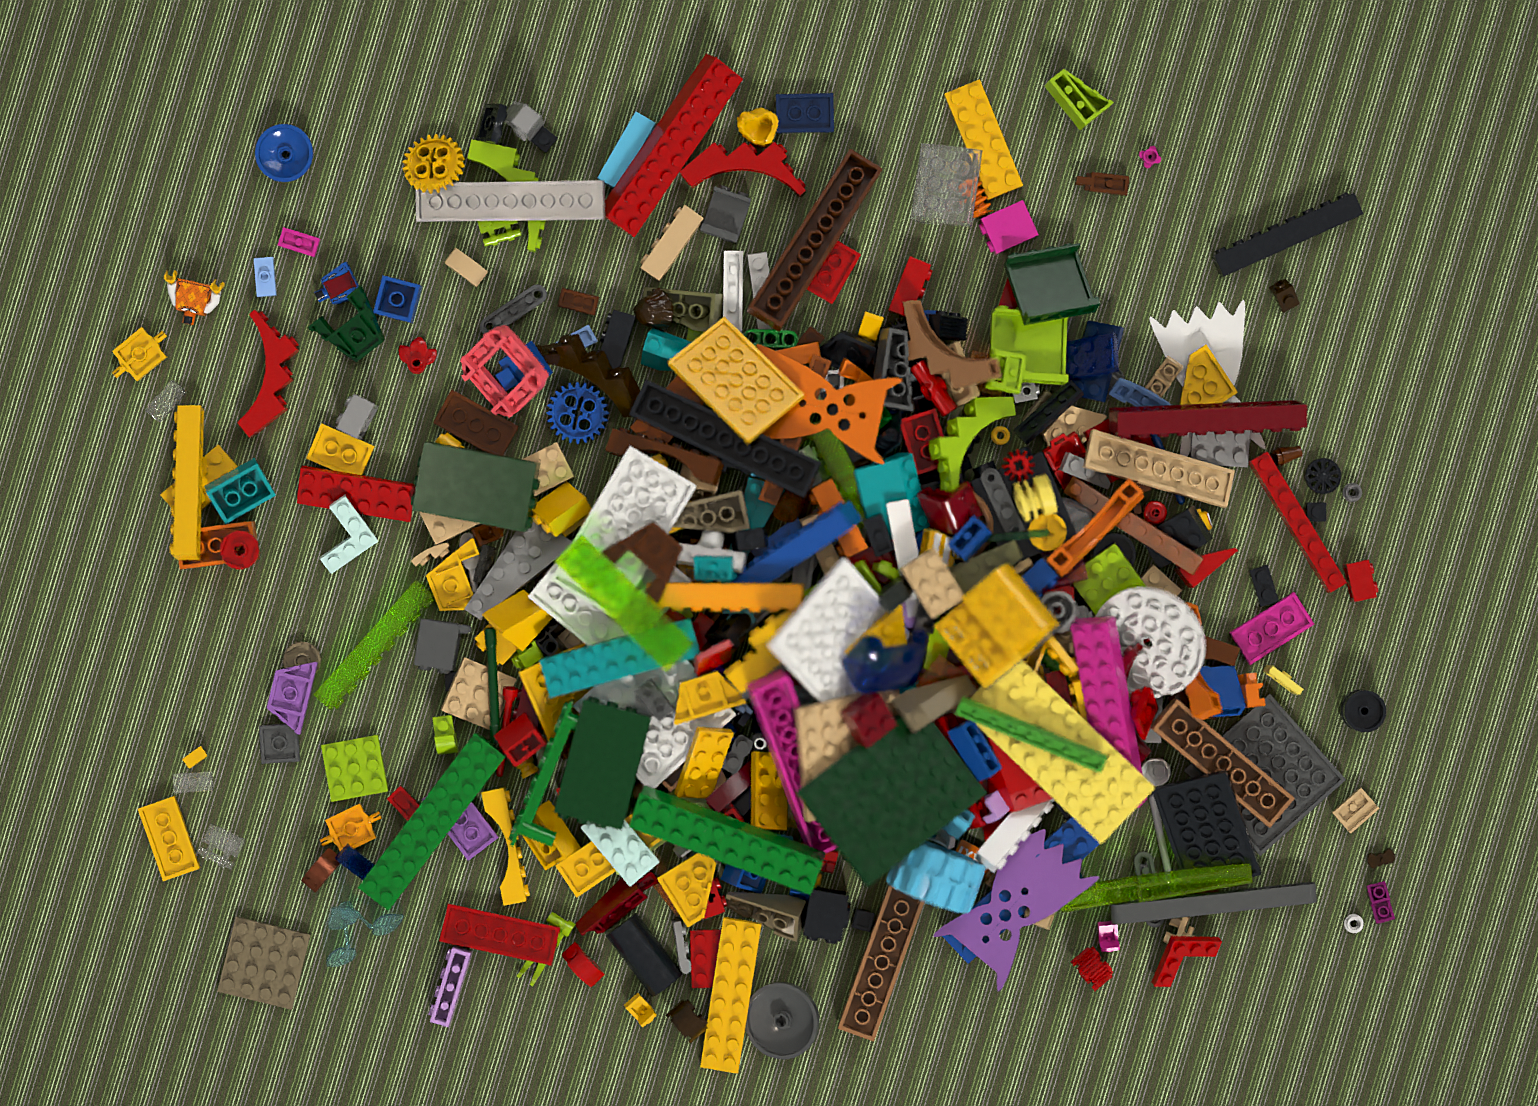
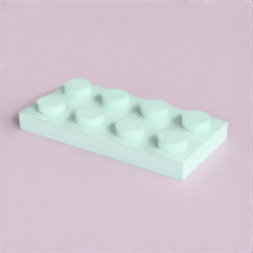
M624 820L622 830L611 827L601 829L595 827V823L592 822L581 826L584 833L630 887L660 862L632 828H629L626 820Z

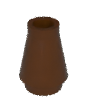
M1300 446L1277 447L1272 452L1275 464L1281 466L1303 455Z

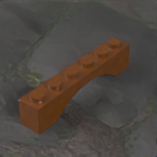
M620 427L619 430L612 429L605 449L609 454L623 458L631 446L643 454L667 455L686 465L698 481L717 487L724 466L719 461V457L711 454L706 457L701 455L702 452L694 449L686 451L683 450V446L674 443L672 446L666 445L664 440L655 438L653 441L648 439L647 435L641 433L633 435L630 434V430Z

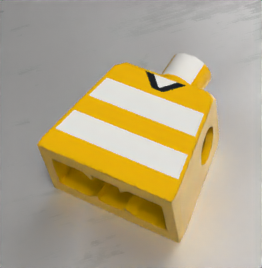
M930 529L923 530L919 555L930 548H935L946 567H952L954 559L962 560L947 545L953 539L952 537Z

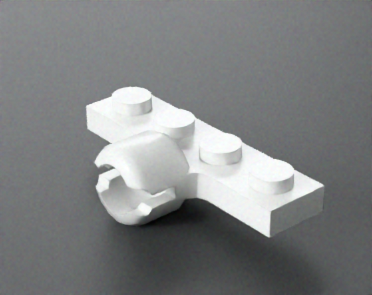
M767 252L747 254L753 298L770 274ZM757 319L758 329H773Z
M704 530L697 545L679 543L683 550L677 564L694 566V556L696 555L733 556L734 572L742 573L747 556L743 552L723 550L724 536L722 532Z

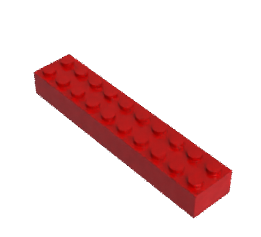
M705 54L605 200V218L632 237L636 236L743 80L717 57Z

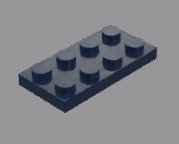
M1088 320L1072 380L1083 391L1084 395L1081 398L1105 403L1124 331L1123 327Z

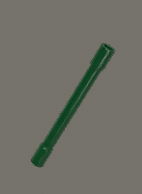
M490 627L485 628V646L487 649L490 743L496 744L498 742L494 735L501 730L496 655L497 636L496 629Z

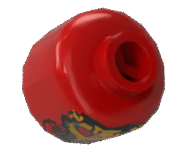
M1149 501L1142 507L1141 517L1151 525H1159L1167 517V509L1162 502Z

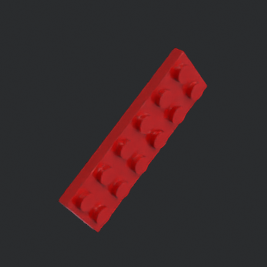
M302 465L300 468L297 504L330 509V504L345 495L359 514L411 522L413 512L411 498L415 494L416 487L412 483Z
M448 904L439 942L552 966L561 928Z

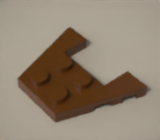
M653 521L632 533V535L604 549L601 553L613 564H616L628 550L631 551L657 575V578L644 592L658 604L683 547Z

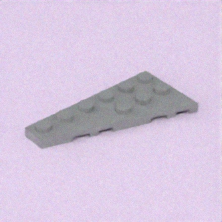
M533 520L532 528H529L527 532H515L464 610L479 620L484 619L482 614L485 611L513 596L521 587H524L545 571L549 565L560 558L572 541L561 534L557 537L553 536L550 532L547 534L541 527V524L537 525Z

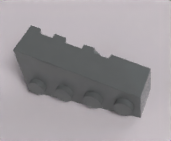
M885 328L880 331L873 380L885 378L902 379L900 383L887 390L883 407L909 412L913 411V404H911L912 387H910L909 375L911 374L910 367H908L907 331L893 328Z

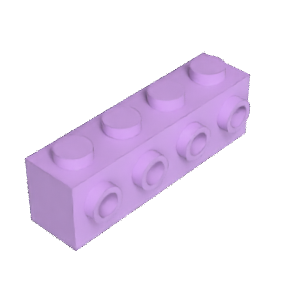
M456 945L453 946L452 950L448 949L445 959L448 961L446 968L443 967L440 979L443 980L441 986H437L434 997H437L435 1005H431L428 1014L431 1016L430 1022L449 1027L473 952L472 950Z

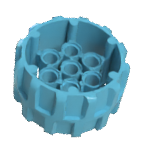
M926 841L892 867L888 872L886 880L895 889L922 901L951 911L969 913L985 873V866L951 849L948 850L946 847Z

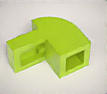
M453 716L433 717L434 739L438 755L458 753L457 734L454 731Z

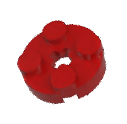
M235 531L222 540L220 553L224 562L233 569L249 568L259 557V542L249 532ZM241 544L245 553H241L239 556L235 547H239Z

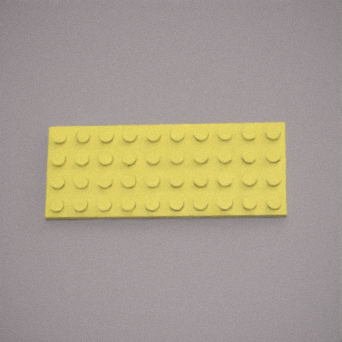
M1023 661L988 690L982 685L969 698L1108 755L1107 761L1101 773L976 723L981 730L1101 844L1155 789L1143 775Z

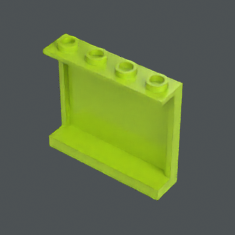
M997 306V308L991 311L989 359H992V356H990L992 349L1025 355L1026 361L1022 382L1065 385L1068 383V375L1066 374L1068 318L1024 325L1018 307L1014 310L1008 309V306ZM1000 358L999 360L1001 378L996 379L997 381H1001L1005 361L1004 358Z

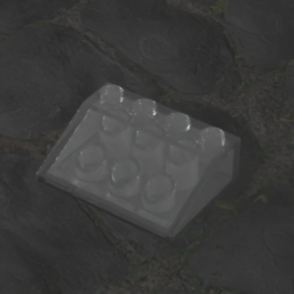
M921 143L910 220L924 224L971 227L982 150Z

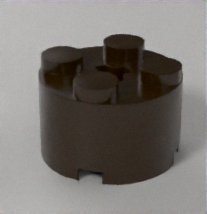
M682 999L665 1015L667 1018L672 1016V1024L685 1038L687 1036L690 1037L688 1041L691 1044L708 1028L706 1026L708 1022L701 1014L698 1016L695 1014L694 1010L696 1008L688 999L686 1001Z

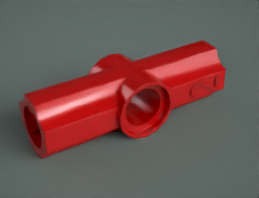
M925 359L910 369L920 383L924 397L932 400L943 417L957 408V405L946 391L947 386L944 380L935 374L930 375Z

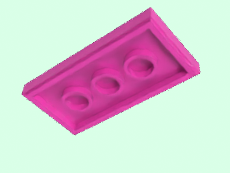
M1292 592L1238 626L1229 634L1237 647L1240 648V652L1247 663L1251 665L1313 626L1314 622L1295 592Z

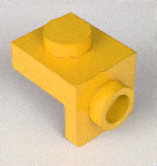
M639 993L624 1004V1007L633 1015L641 1027L651 1023L657 1015L653 1007Z

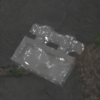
M211 823L202 842L209 844L208 848L199 847L197 854L203 856V859L207 861L210 859L218 863V866L231 870L234 862L228 859L230 855L236 858L239 856L246 840ZM214 848L223 851V856L221 857L213 853Z

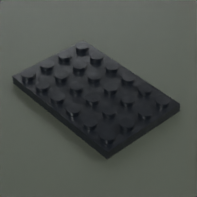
M1227 769L1155 787L1152 793L1187 892L1261 875L1262 871Z

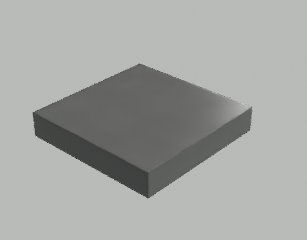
M287 724L259 725L261 764L301 761L299 734H296Z

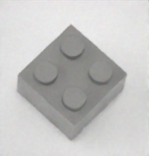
M353 394L352 397H348L345 403L347 408L344 414L340 413L336 424H338L337 429L356 439L362 440L379 406Z

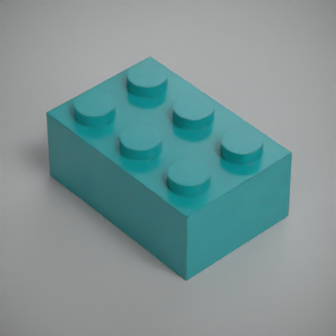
M255 458L204 486L208 497L225 524L276 496L274 489Z

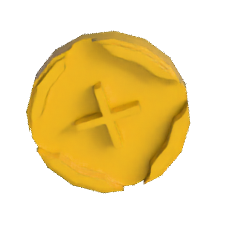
M1041 513L1037 519L1033 518L1029 523L1028 537L1036 548L1044 551L1055 550L1065 541L1066 525L1058 515L1050 514L1044 516Z

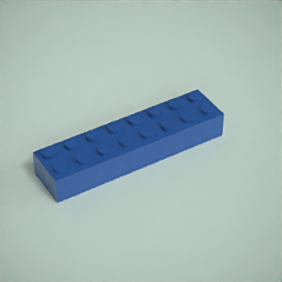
M841 501L797 532L788 536L782 542L773 546L767 552L762 553L752 562L750 561L744 565L743 572L737 573V577L731 583H770L862 521V518L850 501L845 504Z

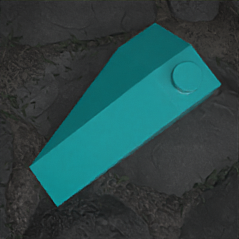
M652 328L647 334L642 350L641 364L659 371H674L668 365V361L692 342Z

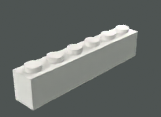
M1053 798L1017 812H1010L978 850L975 859L993 873L998 868L1001 870L1007 862L1006 858L1008 855H1013L1019 848L1018 843L1021 840L1024 842L1031 833L1029 830L1039 825L1044 812L1046 814L1049 813L1054 806L1052 803L1055 799Z

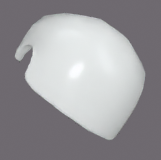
M1150 758L1142 765L1143 776L1153 786H1161L1169 781L1171 770L1170 765L1165 760Z

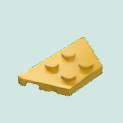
M902 605L891 613L887 611L844 653L880 670L907 644Z
M718 671L681 682L674 725L745 704L746 700Z

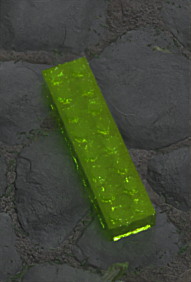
M583 534L555 561L667 673L695 646Z

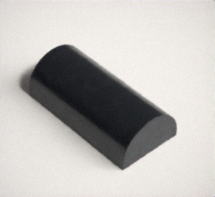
M637 912L606 935L651 997L665 990L682 975L680 969Z

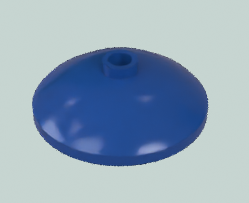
M279 124L270 127L259 137L255 148V158L258 167L267 177L278 182H291L302 177L310 168L313 160V146L309 137L298 127L289 124ZM284 152H289L288 158L283 157Z

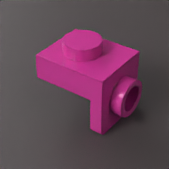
M1112 921L1097 922L1098 942L1101 952L1120 950L1118 924H1112Z

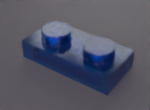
M348 843L335 857L340 864L362 880H364L375 865Z

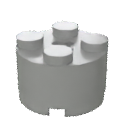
M1049 592L1040 600L1062 626L1057 633L1062 634L1071 630V625L1079 619L1080 611L1077 603L1065 592ZM1057 609L1061 610L1062 613L1060 615L1056 614L1055 611Z

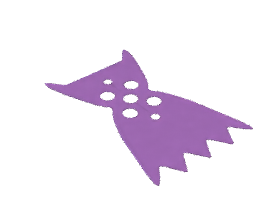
M1045 829L1030 834L1024 842L1021 840L1018 843L1019 848L1013 855H1008L1006 858L1007 862L1001 870L998 868L989 904L978 906L969 913L962 914L941 927L933 935V937L953 935L997 973L998 991L1002 989L1009 975L1019 943L1020 928L1034 924L1055 913L1099 879V876L1079 878L1082 859L1062 864L1063 844L1044 849ZM1023 888L1028 889L1027 895L1021 893ZM1002 890H1008L1011 893V898L1008 902L1000 900L999 894ZM1021 906H1027L1030 909V915L1027 918L1019 916L1018 910ZM1004 909L1011 912V918L1006 922L1002 921L999 917L1000 911ZM983 913L991 914L992 922L990 924H982L980 917ZM1008 929L1011 931L1012 935L1008 941L1001 940L999 936L1001 930ZM983 936L989 937L988 943L982 941Z

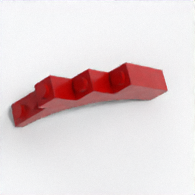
M714 142L679 172L691 188L717 174L731 171H751L777 179L788 186L799 198L806 193L804 182L792 175L794 171L787 163L785 165L782 163L787 159V150L781 143L777 145L775 142L758 156L755 155L757 153L756 149L751 144L747 145L745 142L726 156V149L721 144L717 145Z
M253 310L249 315L256 324L263 340L266 355L265 375L256 401L249 411L237 422L249 438H253L288 410L285 406L287 402L281 395L277 396L276 394L293 381L291 370L286 365L284 367L282 365L300 351L297 348L299 344L293 336L289 338L287 335L279 338L281 334L275 326L270 327L267 323L269 319L263 311L258 312L257 310Z

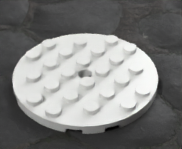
M1153 587L1129 588L1109 598L1095 617L1115 616L1122 658L1125 656L1123 652L1130 645L1134 647L1139 642L1144 647L1136 657L1127 681L1129 693L1145 686L1152 688L1155 698L1169 694L1173 695L1184 689L1200 671L1206 651L1204 632L1194 612L1175 595ZM1149 638L1153 646H1146L1143 639Z

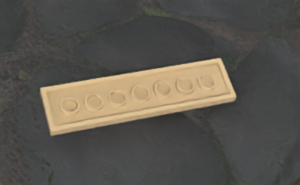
M1094 429L1090 431L1083 468L1125 480L1130 478L1135 483L1222 508L1228 506L1235 473L1234 470L1125 438H1119L1118 436Z

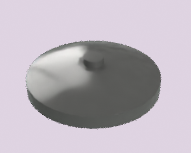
M774 982L763 986L752 995L749 1002L745 1029L750 1041L760 1052L775 1059H791L801 1055L812 1046L819 1032L820 1018L815 1002L805 990L792 983Z

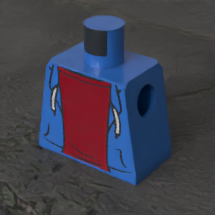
M344 262L320 279L324 288L314 293L319 302L330 298L332 304L337 305L349 301L346 296L359 287V284L349 264Z

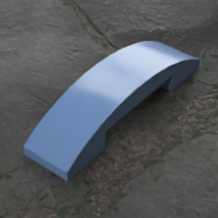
M1119 378L1109 391V395L1123 403L1127 401L1134 406L1171 405L1150 390L1122 378Z

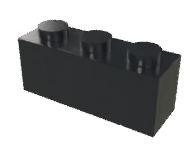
M614 309L607 316V332L603 331L600 342L603 343L601 350L597 349V351L604 350L612 369L621 368L636 320V316Z

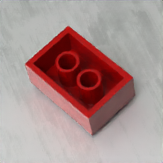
M936 409L903 418L901 435L907 453L913 454L917 474L938 469V460H931L929 452V441L944 437Z

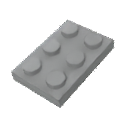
M1244 430L1242 434H1235L1233 431H1226V434L1207 432V435H1195V433H1192L1190 458L1217 466L1248 468L1250 430Z

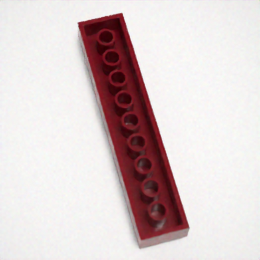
M1298 400L1109 408V431L1113 432L1115 436H1119V438H1131V435L1148 438L1150 434H1157L1158 437H1168L1169 433H1175L1176 436H1188L1189 432L1195 433V435H1207V432L1226 434V431L1242 434L1244 430H1252V433H1262L1263 429H1268L1271 432H1282L1283 428L1289 429V431H1301V428H1307V404Z

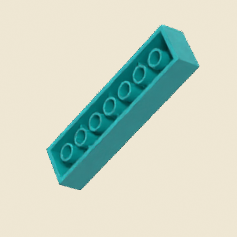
M691 617L544 657L539 661L549 696L552 698L690 660L700 654V649Z

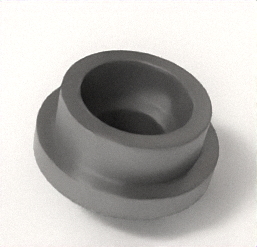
M1349 483L1343 488L1342 494L1345 500L1356 502L1362 496V489L1356 483ZM1350 489L1355 491L1354 496L1349 495Z

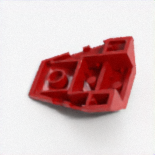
M988 736V744L1002 766V769L989 777L988 794L998 790L1010 809L1008 812H1017L1053 799Z

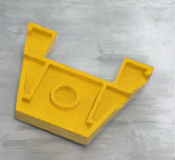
M473 537L426 574L439 611L464 610L474 595L461 562L480 554Z

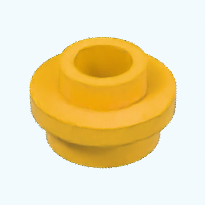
M997 426L991 432V440L997 445H1004L1010 439V432L1004 426ZM998 432L1003 433V439L997 438Z

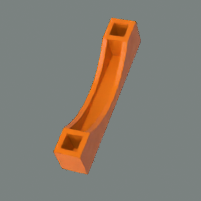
M1129 478L1082 530L1062 544L1047 559L1048 565L1063 578L1144 498L1143 490Z
M1186 602L1185 604L1189 606L1197 616L1200 624H1202L1198 606ZM1199 671L1194 680L1186 686L1185 691L1189 697L1190 712L1193 717L1205 720L1223 711L1219 694L1209 687Z

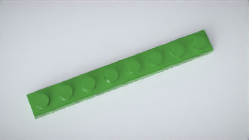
M963 696L955 713L1101 773L1108 758L1106 754Z

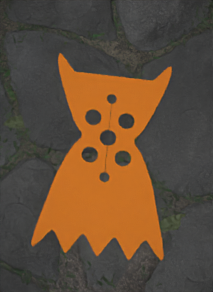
M759 344L756 345L758 350L805 394L802 400L806 401L804 407H801L798 402L761 434L771 439H788L808 436L821 432L824 429H830L839 440L861 455L876 463L884 464V461L874 449L886 392L889 388L900 383L902 379H877L851 384L836 390L826 379L807 366ZM823 388L826 390L827 396L824 400L816 399L815 391L817 389ZM847 394L855 396L856 401L852 406L844 404L843 399ZM834 403L838 406L839 411L836 415H829L826 408L829 404ZM860 412L866 413L865 419L859 418ZM812 413H819L821 415V422L814 425L810 422L809 417ZM841 419L849 420L850 427L848 430L842 431L839 429L838 423Z

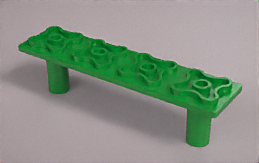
M574 699L564 703L553 730L556 735L554 738L550 737L538 766L541 771L540 773H535L523 802L526 807L525 809H520L508 839L511 840L510 846L514 847L519 834L550 847L553 844L557 832L532 821L570 730L574 732L576 730L579 716L570 712Z

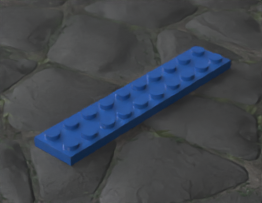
M1071 816L1044 841V849L1063 844L1062 864H1066L1078 859L1083 860L1100 842ZM1023 888L1021 893L1027 895L1028 889ZM992 889L972 906V909L989 904L991 902ZM1002 890L999 894L1000 900L1008 902L1011 898V893L1008 890ZM1027 906L1019 908V916L1025 913ZM1007 909L1000 911V919L1005 922L1009 921L1011 912ZM983 913L980 920L982 924L988 925L992 922L991 914ZM953 935L942 936L968 964L976 957L972 951ZM983 936L982 941L988 943L989 937Z

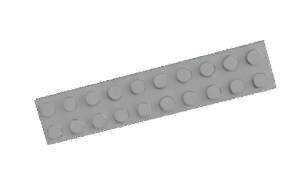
M605 181L456 182L453 183L454 186L448 184L447 190H444L443 187L440 188V193L434 189L432 194L429 193L428 189L424 193H422L421 189H415L416 222L605 220Z

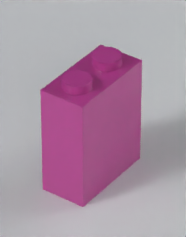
M1023 200L981 218V224L978 225L982 235L986 234L988 242L986 244L990 253L994 252L995 255L1039 235Z

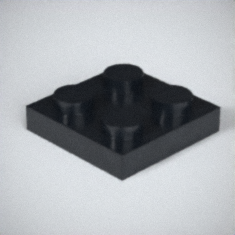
M485 104L476 138L477 141L498 143L502 136V124L507 117L506 105Z

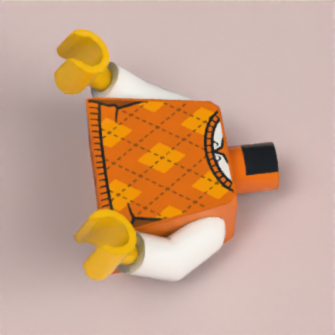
M166 270L164 279L167 281L168 294L172 305L176 307V310L184 312L182 323L194 325L196 315L205 316L219 304L221 290L225 286L224 282L218 287L216 279L211 285L179 278L176 281L177 271L174 270L173 276H169L168 270Z

